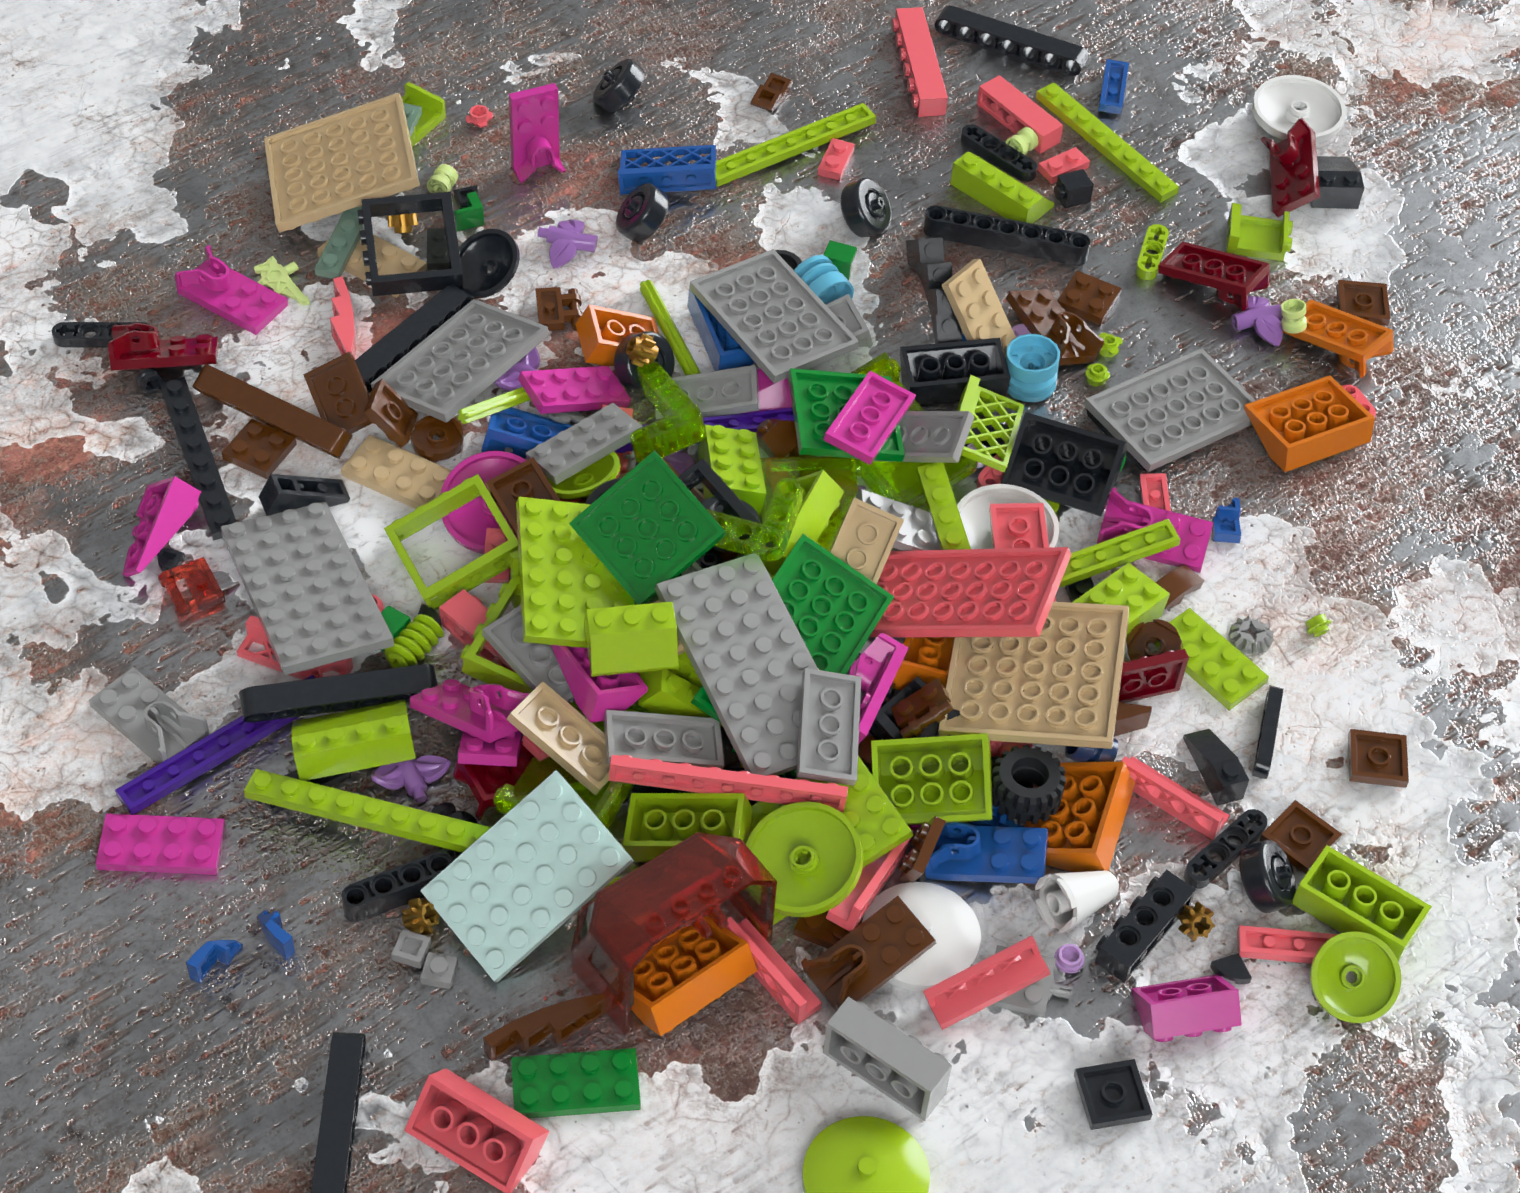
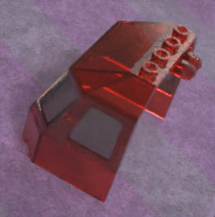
M697 832L597 892L595 900L579 910L571 946L572 970L592 995L603 993L607 997V1014L623 1034L629 1032V1016L634 1001L633 970L649 950L682 927H689L691 925L703 938L707 939L713 935L710 925L704 919L707 915L719 928L723 929L729 924L726 915L719 906L726 900H729L745 919L747 918L767 942L770 943L772 941L777 880L740 838Z

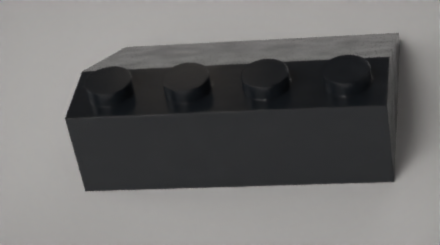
M1025 412L1001 484L1019 486L1036 493L1044 500L1101 517L1108 502L1110 491L1114 487L1127 451V445L1125 441Z

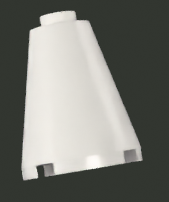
M1107 870L1047 874L1039 878L1036 884L1035 891L1039 889L1040 898L1036 899V906L1045 924L1049 928H1057L1059 933H1063L1073 929L1116 898L1119 883L1117 878Z

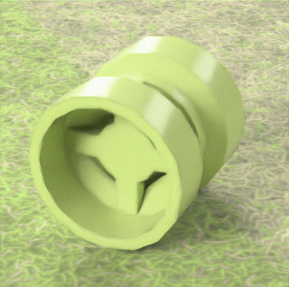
M1029 127L1022 128L1016 135H1012L1006 140V144L1024 155L1036 148L1039 142L1036 133Z
M447 164L438 165L434 175L427 182L428 191L430 193L450 192L452 186L458 180L457 171Z
M1289 299L1282 303V329L1285 332L1295 334L1306 329L1307 319L1304 316L1306 314V303L1304 301Z

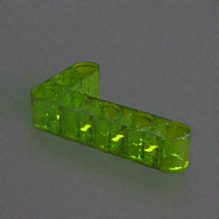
M654 361L652 364H644L643 367L638 366L637 373L643 394L664 418L637 429L630 435L636 461L640 463L654 450L663 458L703 440L707 433L701 411L659 363Z
M783 478L777 483L762 524L706 509L727 533L714 546L745 555L754 553L767 561L779 560L785 553L803 501L798 481L793 478ZM787 492L795 493V495L790 498L783 497V495ZM777 517H786V520L783 522L774 521ZM743 534L751 535L746 540L738 539ZM770 541L778 542L774 547L765 546Z

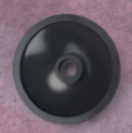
M499 229L482 230L466 239L459 247L463 273V288L460 289L473 296V298H486L505 288L514 277L519 265L520 253L516 241L508 233Z

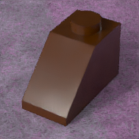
M766 419L757 426L758 444L770 459L774 458L776 461H781L798 445L794 420Z

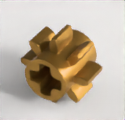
M417 213L387 216L388 227H394L395 233L413 232L412 225H418Z
M642 333L641 337L636 336L630 339L626 348V354L629 355L632 364L643 367L644 364H652L658 355V346L653 341V337Z
M420 898L409 900L410 908L402 909L403 926L411 930V932L421 935L433 933L431 926L439 924V913L435 910L434 904L430 903L427 899L420 900Z
M1198 901L1195 903V906L1185 904L1180 915H1177L1182 924L1178 930L1184 935L1187 934L1193 941H1196L1198 936L1208 938L1211 929L1216 926L1211 920L1214 912L1209 908H1205Z

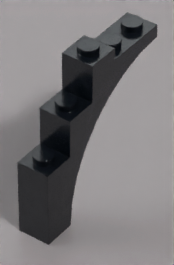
M943 237L906 240L908 265L912 266L917 272L925 291L933 325L935 344L963 341L962 329L942 287V284L953 276L952 262H945Z

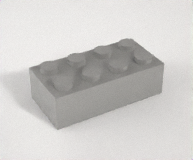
M850 997L844 1001L827 1022L823 1053L923 1121H926L946 1095L952 1068L948 1060L943 1055L936 1052L933 1053L924 1047L916 1037L907 1036L898 1030L890 1020L882 1019L871 1012L864 1003L856 1002Z

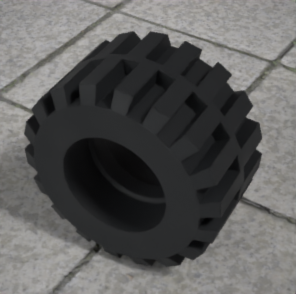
M1023 745L1021 749L1018 746L1012 747L1011 752L1006 750L1002 753L1001 758H997L992 773V804L994 807H999L998 812L1001 815L1007 814V819L1014 821V819L1020 820V824H1026V821H1031V824H1038L1039 819L1044 822L1049 819L1050 815H1054L1057 812V808L1060 807L1066 777H1064V767H1060V760L1052 758L1053 753L1048 750L1043 752L1041 747L1035 746L1034 749L1030 748L1029 745ZM1029 781L1036 784L1038 788H1026L1016 782Z

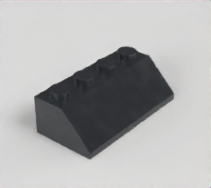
M1000 338L900 347L902 388L916 395L911 405L960 401L962 392L971 375L980 379L978 386L1004 397L1007 395L1010 374Z

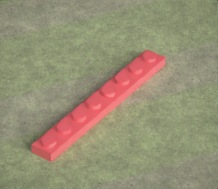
M612 755L609 771V781L696 793H745L748 800L785 805L796 802H817L833 807L843 813L848 787L839 786L836 783L824 784L810 782L806 779H787L777 775L765 776L751 774L747 771L722 770L718 767L707 768L692 766L688 763L663 762L659 759L633 758L629 755Z

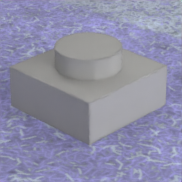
M402 929L391 953L392 960L421 969L432 944L431 937Z
M428 952L421 975V984L451 989L458 966V957Z

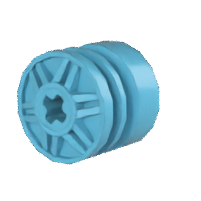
M824 255L812 256L794 269L796 274L825 305L847 294L850 295L851 299L853 298L854 288L852 284L838 271L832 261Z
M1037 334L1021 335L1010 342L1007 346L1006 363L1010 374L1007 392L1013 398L1023 402H1038L1047 399L1056 390L1060 350L1057 344L1050 338Z

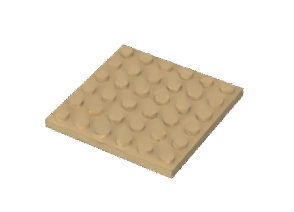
M400 93L264 138L275 223L279 233L293 230L310 222H317L322 218L340 214L355 207H361V199L389 197L420 186Z
M1053 602L1039 637H955L946 691L951 700V705L954 709L960 711V716L947 720L948 714H946V718L940 721L939 736L988 733L989 741L1112 749L1129 620V606Z

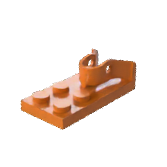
M1312 299L1306 302V314L1304 315L1307 319L1306 329L1295 334L1287 333L1283 330L1285 334L1337 353L1340 362L1349 368L1355 369L1360 374V378L1366 375L1367 360L1377 356L1389 355L1394 350L1392 329Z

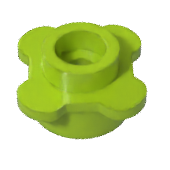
M1100 333L1099 337L1104 339V344L1099 354L1104 357L1117 355L1119 353L1118 347L1123 343L1122 338L1107 333Z

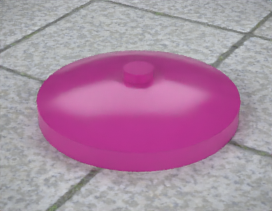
M487 451L475 454L463 460L450 472L444 481L441 493L453 489L464 480L472 478L479 474L489 491L486 485L487 481L527 460L503 451ZM481 495L442 517L447 531L457 543L468 550L484 554L487 528L501 529ZM498 506L499 510L501 511V513H502V515L504 516L505 520L507 521L508 525H509L510 528L512 529L511 525L509 524V522H508V520L506 519L505 515L503 514L502 510H501L500 507Z

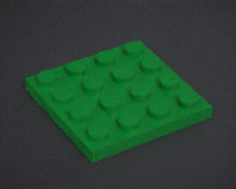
M790 368L788 380L799 455L858 459L823 439L829 427L867 374ZM881 376L892 382L891 376ZM899 424L874 460L903 461L905 453Z
M655 450L569 523L638 605L646 604L657 595L655 591L657 583L677 578L727 535L725 530Z

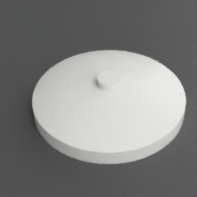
M1300 75L1278 76L1264 82L1257 89L1252 104V112L1257 123L1266 132L1281 140L1287 139L1288 130L1291 129L1298 119L1304 118L1315 132L1316 143L1325 142L1340 132L1346 118L1345 103L1332 87L1314 78Z
M1009 484L987 485L971 491L957 505L971 549H993L989 515L990 504L1044 503L1049 547L1057 546L1059 522L1054 510L1043 498L1028 489Z
M908 882L895 885L880 893L863 917L862 923L896 896H899L936 940V944L888 981L900 988L923 992L971 967V964L974 965L977 959L981 941L978 920L971 907L960 896L940 885L927 882Z

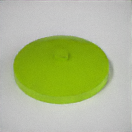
M796 802L774 810L756 825L744 849L743 868L752 892L767 908L786 916L810 917L833 909L853 891L859 881L863 868V848L855 827L840 811L822 803Z
M872 1116L845 1118L823 1129L810 1144L802 1169L804 1193H928L930 1185L928 1161L915 1138L897 1124Z

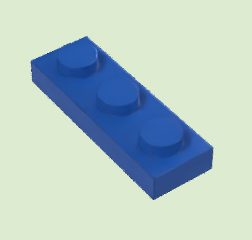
M1106 60L1098 111L1122 113L1129 62Z

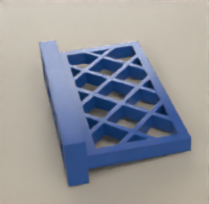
M716 145L621 150L620 169H618L620 195L630 194L635 188L645 183H651L663 192L716 189ZM701 154H708L705 157L700 156ZM678 155H685L682 158L676 157ZM627 158H637V159L634 160V161H630V160L627 159ZM691 160H695V161H696V162L693 163V164L688 163V162L691 161ZM668 161L672 162V164L668 166L664 164ZM645 162L648 163V165L645 167L640 166Z

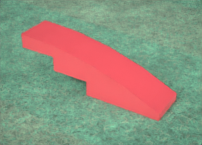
M343 276L333 279L335 297L331 298L334 316L330 318L331 332L341 355L350 352L355 359L356 334L354 313L349 291Z

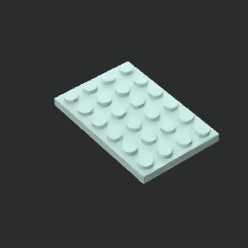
M554 771L420 891L430 903L434 904L435 910L493 981L498 983L634 860L558 771Z

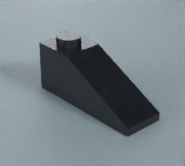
M270 474L258 496L266 516L281 513L287 509L309 506L312 503L326 502L328 507L347 503L350 500L341 479Z
M1210 729L1185 734L1183 740L1216 805L1242 800L1249 783V778L1238 757Z

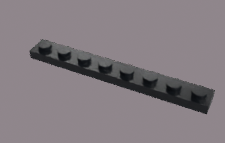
M185 376L160 382V390L193 485L197 490L201 491L198 499L213 541L221 539L223 537L220 526L229 525L237 521Z

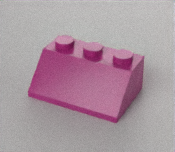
M1218 974L1131 988L1143 1030L1157 1042L1172 1041L1173 1037L1181 1035L1198 1037L1203 1034L1202 1032L1211 1030L1215 1032H1228L1232 1029L1231 1027L1242 1025L1239 990Z

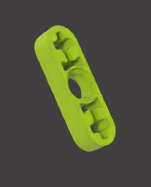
M1153 224L1147 229L1135 270L1136 275L1140 279L1153 280L1157 276L1158 265L1161 263L1169 235L1168 229L1163 225ZM1155 235L1159 236L1158 241L1154 240ZM1147 250H1155L1158 254H1149ZM1146 263L1151 264L1149 269L1145 268Z

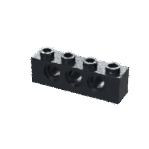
M1167 869L1160 878L1155 876L1146 888L1147 893L1143 897L1138 895L1129 908L1130 912L1128 915L1124 916L1122 914L1112 928L1114 931L1109 936L1103 935L1096 945L1095 949L1098 950L1095 963L1124 983L1178 921L1177 915H1180L1184 905L1190 906L1196 889ZM1122 942H1127L1131 945H1125Z

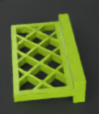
M971 375L962 392L957 411H970L974 416L965 444L972 443L977 450L964 446L961 455L1005 472L1025 405L978 386L980 379ZM980 397L989 400L990 403L984 404ZM1004 408L1014 410L1016 413L1008 414ZM990 410H996L1000 416L994 417ZM982 412L986 419L980 420L976 413ZM1006 422L1010 429H1004L1000 423ZM992 425L995 431L989 432L985 426ZM977 428L981 434L975 435L971 429ZM995 438H1002L1005 444L999 445ZM987 440L991 447L985 448L980 441ZM997 453L1002 461L993 458L990 454Z

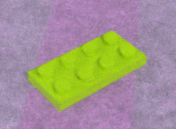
M1188 608L1169 622L1177 629L1183 643L1182 649H1185L1189 656L1185 672L1229 711L1267 683L1269 676L1191 608ZM1157 641L1154 645L1161 649L1159 646L1160 642Z

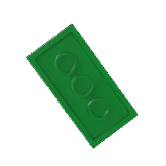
M636 1048L511 1057L514 1110L527 1118L641 1110Z

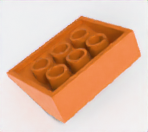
M1330 375L1244 405V410L1269 457L1284 472L1371 442L1375 417Z
M1061 762L1060 767L1065 769L1064 777H1066V783L1060 807L1057 808V812L1054 815L1049 816L1048 820L1043 822L1039 819L1038 824H1031V821H1026L1024 827L1047 828L1046 865L1069 872L1109 871L1135 782L1125 762Z
M696 910L601 974L641 1022L659 1036H662L673 1030L674 1027L690 1016L695 1015L712 1001L720 998L737 984L745 981L746 978L757 971L747 941Z

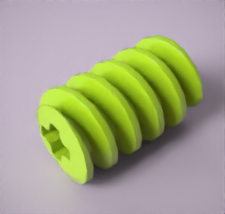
M423 614L416 615L413 622H410L406 629L402 630L399 636L393 639L394 646L385 648L387 661L393 668L418 665L417 661H422L425 658L424 653L429 654L432 650L431 646H437L439 643L438 638L444 637L442 628L433 618Z

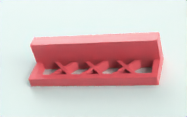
M250 615L245 623L247 636L238 648L237 656L282 672L278 661L273 660L272 655L275 654L259 618ZM253 642L265 647V650L256 653L248 651ZM352 658L289 675L304 680L312 674L316 678L323 677L322 673L332 670L340 673L339 675L350 674L353 669Z
M1125 756L1121 762H1125L1135 782L1133 792L1211 840L1216 838L1228 822L1229 814L1132 756L1129 759Z
M910 839L864 867L853 891L844 901L828 911L826 919L849 932L854 930L902 861Z
M732 917L724 921L723 927L748 942L757 968L753 975L797 1025L821 1009L822 1002L747 918L738 924Z
M1031 935L924 990L923 993L943 1030L1051 974L1039 952L1036 941Z

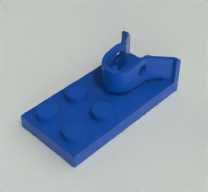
M511 407L490 416L481 452H506L505 448L510 447L513 450L512 454L525 459L527 458L526 452L573 425L558 423L550 418Z
M959 822L945 823L925 869L926 880L1037 884L1039 878L1045 876L1048 830L1047 828L972 826Z

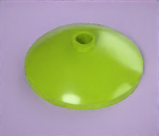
M613 451L557 485L548 477L546 478L560 499H582L589 497L601 484L616 478L620 471V460Z
M1345 932L1333 936L1318 949L1311 964L1310 982L1316 1000L1331 1016L1349 1023H1366L1383 1016L1394 1005L1401 988V969L1394 952L1378 937L1365 932ZM1348 972L1354 974L1355 978L1352 983L1346 980Z

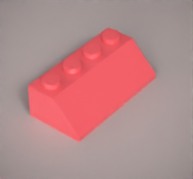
M447 1068L428 1076L404 1129L410 1135L504 1193L513 1192L538 1158L549 1134V1130Z

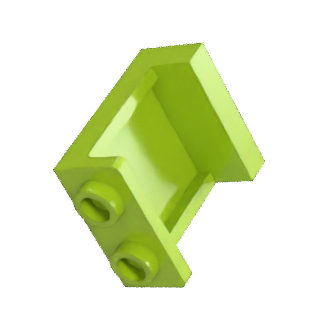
M407 82L405 84V95L402 97L403 103L422 107V115L416 127L414 126V131L410 137L413 147L446 118L444 99L422 89L420 86Z
M1232 203L1227 223L1226 252L1234 255L1284 261L1286 252L1291 251L1293 240L1289 237L1293 229V221H1289L1290 212L1284 211L1282 220L1241 215L1242 204Z

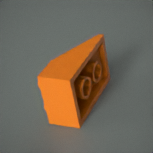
M590 304L575 324L585 362L602 366H614L616 349L627 335L645 331L659 334L655 317Z
M906 637L903 645L908 647V650L893 680L896 683L894 689L903 690L916 677H919L927 684L939 678L946 689L955 637Z

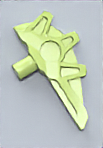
M271 256L266 262L254 266L255 274H261L262 278L257 283L269 287L280 295L294 299L301 305H310V300L289 277L290 274L299 270L294 261L283 267Z

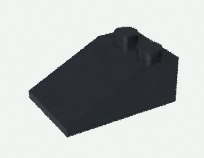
M1317 156L1320 198L1310 202L1311 208L1358 209L1364 192L1361 171L1349 157Z

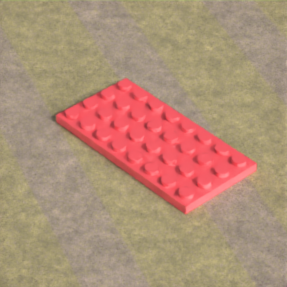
M1068 547L891 551L877 585L893 595L894 598L869 638L878 637L880 633H884L889 637H1039L1070 560V550Z

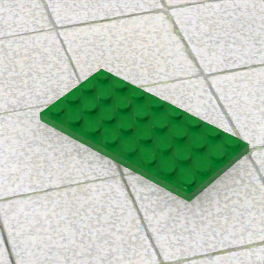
M804 534L798 539L772 579L817 668L821 671L840 674L847 673L894 598L893 595ZM702 685L690 703L721 723Z

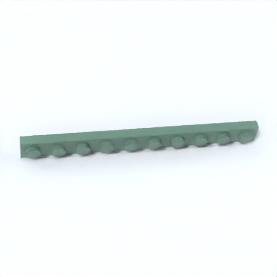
M403 103L411 137L414 126L416 127L422 115V107ZM362 206L343 211L315 267V274L317 276L331 279L342 276L360 240V230H364V224L359 225L357 210H362Z

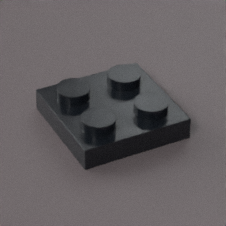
M1135 1059L1075 1069L1074 1078L1090 1130L1151 1120L1153 1114Z

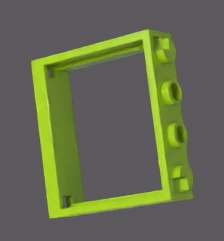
M479 474L464 480L453 489L441 493L434 500L417 507L413 512L393 521L384 528L425 603L435 611L464 589L469 592L510 568V553L518 550L517 538ZM481 495L508 541L431 586L426 587L401 541Z
M514 574L509 583L504 582L498 595L500 597L498 602L491 603L486 613L487 620L484 624L479 623L473 635V643L471 645L467 644L464 647L460 658L463 659V673L487 684H497L506 689L530 694L533 690L517 673L478 656L487 642L482 636L483 628L502 617L514 596L521 598L520 576Z

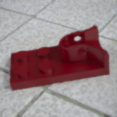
M1304 118L1298 119L1291 129L1288 130V138L1277 144L1272 139L1260 138L1270 152L1273 213L1277 217L1284 215V211L1291 212L1320 198L1316 136Z
M1183 241L1158 265L1159 274L1186 280L1193 284L1216 288L1217 296L1221 300L1242 308V311L1248 308V294L1250 292L1266 289L1270 284V263ZM1228 293L1232 294L1234 298H1230Z
M133 323L127 325L116 324L112 327L113 340L108 343L111 371L217 364L218 336L212 337L209 334H201L196 336V338L174 336L169 340H159L158 329L152 325Z
M1170 650L1163 654L1151 657L1143 656L1137 660L1124 662L1118 703H1127L1179 691L1189 659L1186 650Z
M523 741L517 767L458 764L457 760L453 772L455 780L469 785L479 803L475 814L478 821L482 820L484 813L489 808L499 806L507 801L526 797L554 771H558L570 786L580 783L551 757L539 761L523 746Z

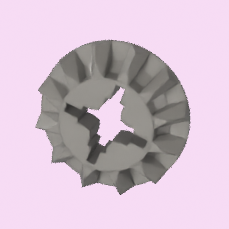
M1247 616L1243 620L1238 618L1231 625L1229 637L1232 644L1240 651L1249 654H1260L1271 647L1274 632L1269 629V623L1263 624L1260 621V617L1253 620ZM1248 629L1252 630L1253 634H1257L1255 641L1251 634L1248 633Z

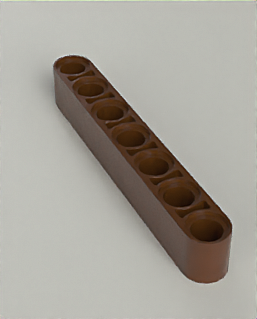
M208 364L203 366L192 385L200 393L340 459L352 438V434L341 427Z

